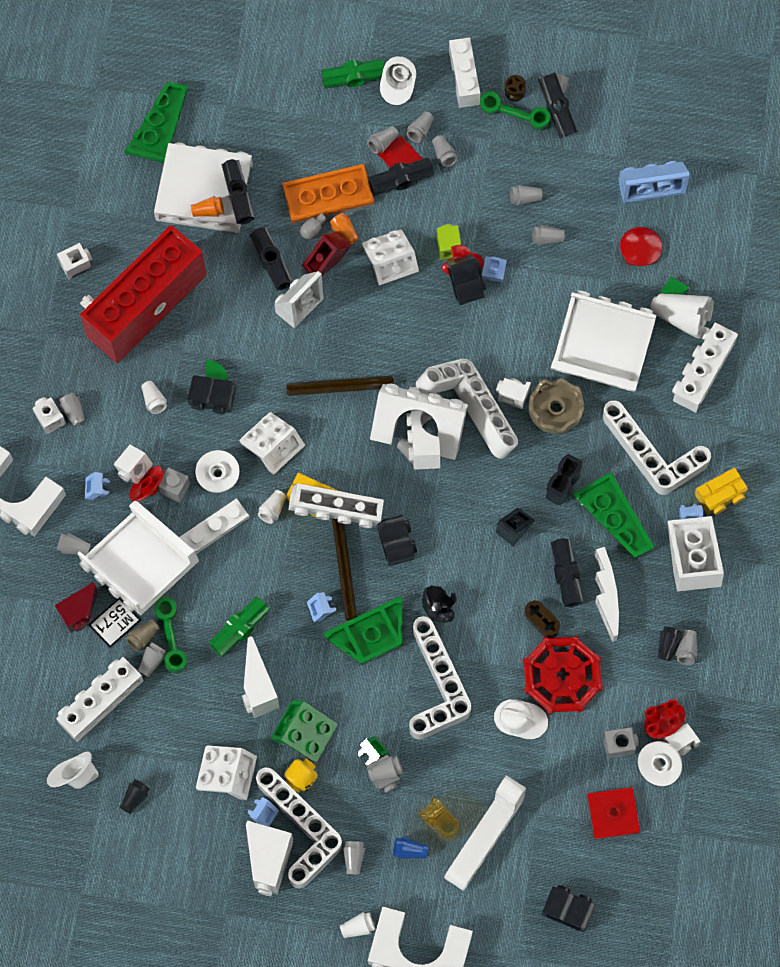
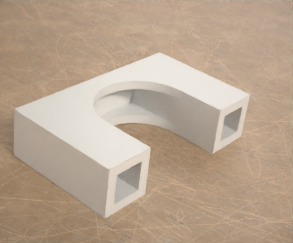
M383 384L378 394L370 440L392 444L399 416L408 410H422L431 415L437 424L440 456L455 460L459 451L468 404L458 399H444L437 394H423L416 389H402L395 384Z
M1 446L0 477L13 461L11 453ZM45 477L33 494L22 502L9 503L0 499V518L7 523L12 521L17 525L16 528L25 535L30 533L35 537L66 496L65 491L61 486Z
M382 907L368 958L369 965H372V967H464L473 931L450 925L442 954L432 963L425 965L414 964L402 955L398 945L405 913Z

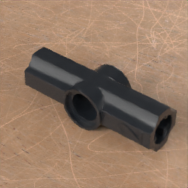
M556 72L539 78L538 82L546 101V109L551 114L559 138L578 132L569 110V101L563 94ZM555 100H558L561 103L562 107L560 111H557L554 108L553 104Z
M427 157L409 164L404 162L397 163L391 166L388 171L368 177L372 193L375 196L393 189L405 190L411 187L414 182L434 176L431 161Z
M234 159L226 160L221 166L236 223L248 224L255 220L240 161ZM235 190H242V191H243V192L240 193V194H234V193H233Z
M266 227L255 229L250 234V238L262 261L263 268L267 271L276 291L287 289L293 280L281 258L280 251L276 248ZM271 256L276 258L274 261L266 260L268 257Z
M565 538L556 539L550 544L555 563L554 573L556 582L560 586L564 607H576L583 604L579 585L578 565L573 558L570 540Z

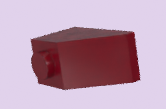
M338 231L324 234L302 266L308 273L319 271L323 276L342 260L352 245Z
M94 582L55 605L57 612L70 633L81 631L91 620L98 593Z

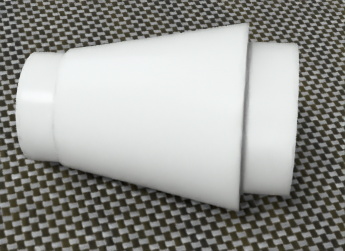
M147 381L142 384L141 388L147 410L152 414L163 412L167 408L166 398L154 385L153 381Z
M275 490L259 507V518L269 524L277 521L286 495L279 490Z
M362 912L340 925L343 937L347 938L371 934V931L376 930V926L371 913L365 914Z

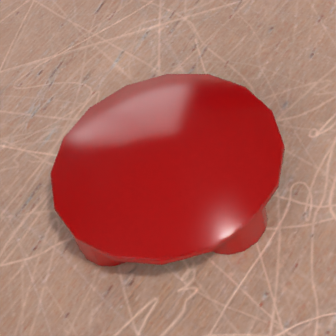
M635 227L623 235L620 240V251L628 265L647 266L658 261L662 252V242L655 231L647 227Z
M671 699L667 703H662L656 707H649L645 711L644 729L646 734L652 738L660 739L677 732L685 721L686 712L683 706L676 699Z

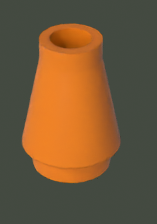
M212 196L196 204H191V211L193 217H219V214H224V207L221 197Z
M344 212L338 214L330 221L331 228L334 231H338L350 244L359 239L349 216H346Z

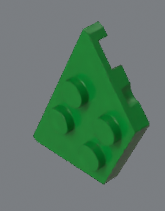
M400 596L324 632L323 635L325 639L352 659L364 665L402 646V598Z

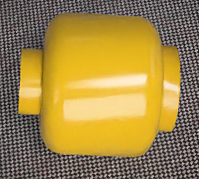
M307 758L304 761L295 759L284 773L285 782L298 793L300 791L306 792L318 778V774L314 770L317 766Z

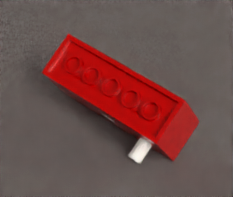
M170 225L95 300L90 295L82 298L83 300L80 304L85 309L80 313L86 337L118 364L207 276L203 251L175 227Z

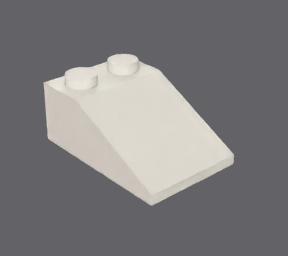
M317 271L305 274L300 279L294 280L289 290L285 294H281L275 301L276 314L294 329L323 300L321 273Z
M712 516L668 521L673 573L677 591L721 587L724 572Z
M251 636L247 642L244 677L245 694L242 695L248 714L252 712L254 718H257L280 707L276 692Z

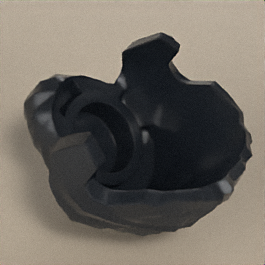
M430 585V587L425 588L422 597V607L429 618L443 623L452 622L455 618V613L451 608L457 602L456 594L451 593V597H449L440 586Z

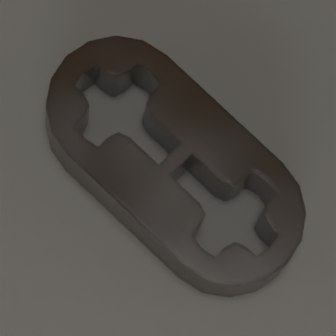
M536 600L528 602L524 611L526 619L544 637H556L560 630L558 619L541 602ZM530 608H539L538 614L541 616V618H539L536 614H533L531 616ZM545 620L549 625L555 624L554 631H546V624L543 621Z

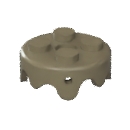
M544 379L537 385L530 396L529 412L531 419L538 428L550 434L566 433L576 427L582 418L584 404L581 389L570 384L565 379L555 381ZM558 403L562 406V410L560 412H553L550 406Z

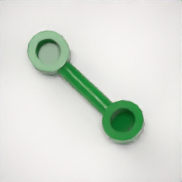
M488 91L480 97L481 109L486 114L492 115L499 111L529 121L530 126L539 131L546 129L550 124V112L546 108L538 107L529 113L501 104L500 97L495 92Z
M161 597L154 605V613L164 624L169 650L165 657V667L169 672L178 674L185 670L187 657L183 651L177 649L172 619L176 615V603L170 597Z

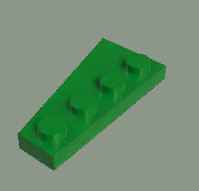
M167 81L155 100L150 113H147L140 129H137L132 142L124 150L125 155L161 163L165 162L168 143L173 141L188 92V86Z

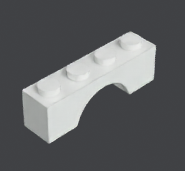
M410 410V413H406L407 426H411V430H407L408 443H412V447L408 448L409 461H413L414 469L440 468L439 437L427 433L422 428L433 417L422 410Z

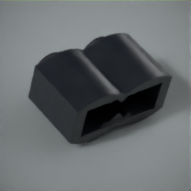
M471 254L446 262L454 295L459 305L484 298L483 291L486 290V285L483 278H479L478 271H481V266L477 258L474 259Z
M193 375L187 401L195 410L203 411L206 408L213 409L212 411L217 414H225V412L232 411L237 387L231 381Z
M570 454L565 455L561 459L557 472L548 482L546 499L559 506L567 500L570 488L580 477L581 460Z
M398 515L381 520L376 526L388 567L414 560V553H417L415 541H410L408 535L411 532L408 519L404 520L403 515Z
M561 885L552 887L541 915L584 933L596 905L592 903V898L583 894H579V897L570 893V889Z

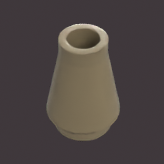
M150 619L147 623L129 632L126 641L135 651L144 650L159 630V626Z

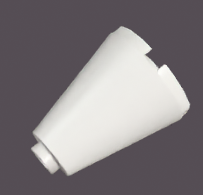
M659 294L653 298L651 309H653L654 315L689 335L701 339L707 327H704L706 322L711 320L714 301L709 296Z

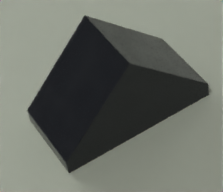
M517 507L499 520L496 533L514 547L535 520Z

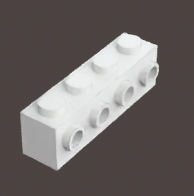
M714 323L711 329H706L702 337L705 340L702 346L697 345L692 355L695 359L692 364L687 363L682 373L684 375L682 382L677 381L672 390L675 393L674 402L695 413L697 412L732 350L738 336L737 333L717 323Z
M297 483L291 490L289 510L295 511L294 514L300 516L313 514L321 520L334 518L338 519L339 523L351 524V522L359 523L360 527L372 528V526L381 522L384 500Z
M124 657L113 661L108 667L109 670L103 676L98 675L92 681V686L87 691L82 690L75 697L76 701L63 707L59 711L56 718L58 723L76 742H79L143 682L142 675Z

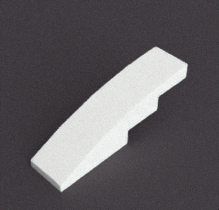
M602 547L596 549L595 558L601 571L596 573L595 577L601 592L596 597L595 602L610 638L614 642L617 641L619 625L617 588L606 549Z

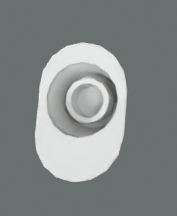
M396 56L390 58L384 66L380 82V92L385 101L392 105L403 104L412 95L416 79V69L409 59Z
M504 701L497 707L494 713L495 724L501 732L520 738H539L548 727V718L543 709L535 704L524 701Z
M89 751L83 752L74 758L60 763L48 775L47 784L50 787L68 784L76 789L83 788L98 778L99 775L91 762L92 754Z

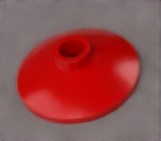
M160 466L150 468L138 484L134 483L132 485L129 498L133 502H138L148 496H154L159 490L158 486L163 479L164 470Z

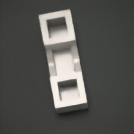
M470 37L449 40V55L452 71L454 70L459 108L480 105V89Z

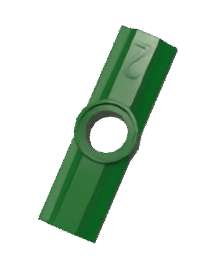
M379 59L361 63L358 60H350L345 62L343 66L322 69L324 89L343 85L354 88L363 85L366 81L381 79L385 66L384 61Z
M256 596L244 609L234 613L224 625L225 627L211 639L209 645L218 655L223 657L239 641L242 642L252 633L254 626L268 614L270 609Z

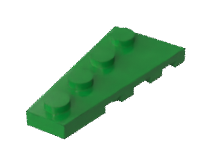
M611 472L573 493V496L635 559L655 549Z

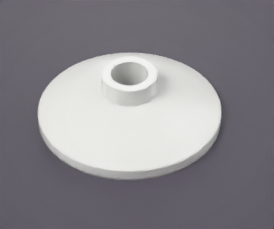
M220 450L211 451L203 455L198 461L195 470L197 481L201 487L213 493H221L231 489L236 484L240 473L236 459L231 454ZM220 471L222 472V475L220 477H215L214 473Z
M656 741L647 744L641 750L638 757V767L642 776L650 783L658 786H667L679 778L682 772V759L673 746L665 742ZM663 758L666 764H662L659 759Z

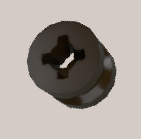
M512 75L506 80L505 95L512 101L521 100L525 96L526 81L520 75Z

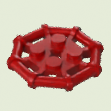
M574 635V637L548 638L546 636L542 638L543 641L527 658H523L524 692L536 700L549 714L552 712L577 711L581 713L596 694L603 690L600 665L602 658L578 639L579 636ZM570 646L569 652H554L552 647ZM576 648L589 660L582 662L578 656L573 654L574 649ZM547 649L550 656L542 664L535 662ZM592 666L593 682L586 680L585 668ZM533 668L540 670V682L534 684ZM560 670H565L566 673H569V676H566L564 681L561 680V677L556 676V673H560ZM584 686L590 688L580 698V700H578L576 696L577 692ZM538 689H546L552 696L551 701L544 697ZM557 698H571L573 703L555 702Z

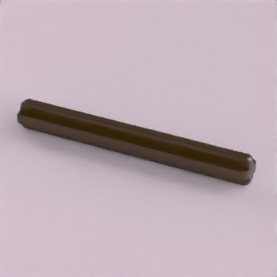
M393 376L297 382L288 383L286 390L288 396L379 390L383 384H394Z
M332 518L345 620L350 621L357 617L345 524L339 523L338 519Z

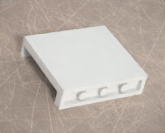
M179 142L175 144L168 143L154 209L156 221L239 233L241 224L236 223L221 164L230 159L239 160L247 185L250 167H253L252 155H248L245 152L232 153L224 149L212 150L204 146H186ZM235 190L233 193H234V194H240V193H242L243 191H242V190ZM212 196L221 197L224 214H219V217H193L191 204H196Z
M577 290V294L572 292L551 370L635 392L656 320V315L652 314L653 310L641 307L639 311L632 309V305L625 302H619V305L610 303L611 299L598 296V299L589 297L590 293Z
M134 501L129 505L132 513L87 555H83L80 551L77 554L81 560L80 566L87 573L93 572L95 574L94 578L102 586L106 584L109 587L110 593L117 599L121 597L124 600V605L131 612L135 610L142 615L199 560L195 551L139 502Z

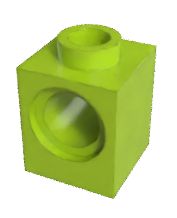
M446 224L437 228L440 260L452 258L451 247L461 245L458 225Z

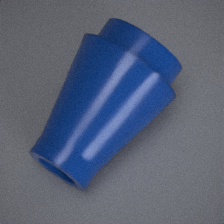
M402 836L395 839L393 856L398 857V859L426 858L428 845Z

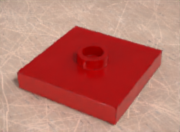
M633 787L587 794L594 840L640 834Z

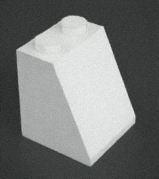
M247 821L246 830L255 888L259 889L258 893L266 896H272V893L278 895L294 843L292 833Z

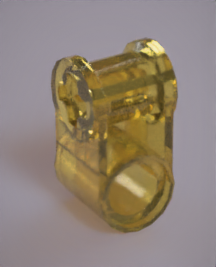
M433 797L431 799L432 802L417 814L441 838L447 841L454 840L459 835L458 821L437 798ZM446 824L455 826L454 831L450 833L443 831L442 828Z

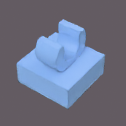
M486 256L482 278L503 283L507 260Z
M94 472L85 478V499L94 500L98 496L105 497L110 494V491L102 489V485L110 483V480L103 478V473Z
M695 503L690 507L681 505V508H679L680 519L703 517L702 505L697 506Z
M324 592L315 594L307 601L313 622H320L336 611L335 607L330 608L328 604L332 597L325 596Z
M262 797L261 800L254 801L257 806L254 811L248 810V814L256 823L269 827L279 809L269 800Z

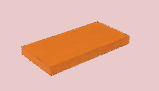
M364 164L282 183L292 224L317 218L321 213L327 216L374 204Z

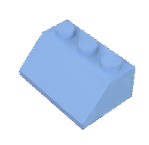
M670 161L664 165L657 166L649 164L643 168L636 169L633 167L625 168L623 171H620L618 179L623 203L686 194L690 176L689 171L683 162Z

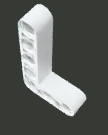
M459 359L431 366L416 381L417 390L427 395L454 389L460 400L468 404L467 412L495 457L504 459L517 446L518 439L470 360Z
M610 401L605 405L603 412L605 424L658 494L667 495L708 467L711 453L704 446L695 447L667 466L620 402ZM614 410L619 415L613 417L610 416L608 412ZM627 427L631 430V433L625 434L620 429ZM637 444L642 445L644 450L637 451L633 446ZM695 456H703L706 461L698 462ZM654 462L657 467L649 468L646 463ZM683 467L688 472L681 474L677 471V468ZM666 479L670 484L667 486L661 485L659 480Z
M424 616L415 620L413 633L445 702L412 717L409 724L410 734L419 740L465 721L471 713L470 700L431 619ZM421 625H426L429 631L420 633L417 628ZM436 645L439 650L436 653H430L427 651V647ZM445 665L448 670L445 673H439L436 667ZM452 684L458 690L454 693H449L445 689L446 686ZM461 704L466 706L467 710L464 713H458L455 707ZM437 714H444L447 719L444 722H437L434 717ZM416 723H423L426 728L419 732L413 726Z
M262 768L256 776L260 790L315 843L288 872L291 885L295 888H304L339 854L342 849L341 837L274 770ZM269 775L273 777L272 783L268 785L261 783V779L264 776ZM281 791L289 793L288 799L284 801L279 800L277 795ZM297 807H303L306 810L304 815L299 817L295 816L293 811ZM312 823H319L322 826L318 832L310 831L309 827ZM331 838L338 841V845L332 849L325 845L326 841ZM313 855H319L322 861L317 865H313L309 862V859ZM295 872H304L305 878L302 881H295L293 879Z
M506 775L496 790L494 802L450 866L444 879L463 891L466 889L522 804L526 793L524 786Z

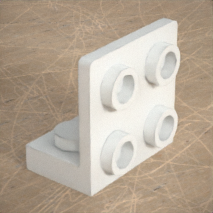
M401 229L391 231L377 238H371L362 243L373 265L378 285L419 272L415 252Z
M271 412L263 417L261 421L239 440L243 446L261 458L268 471L272 474H275L305 446L297 431Z
M206 746L196 789L199 791L228 793L238 799L247 800L257 756L243 748Z

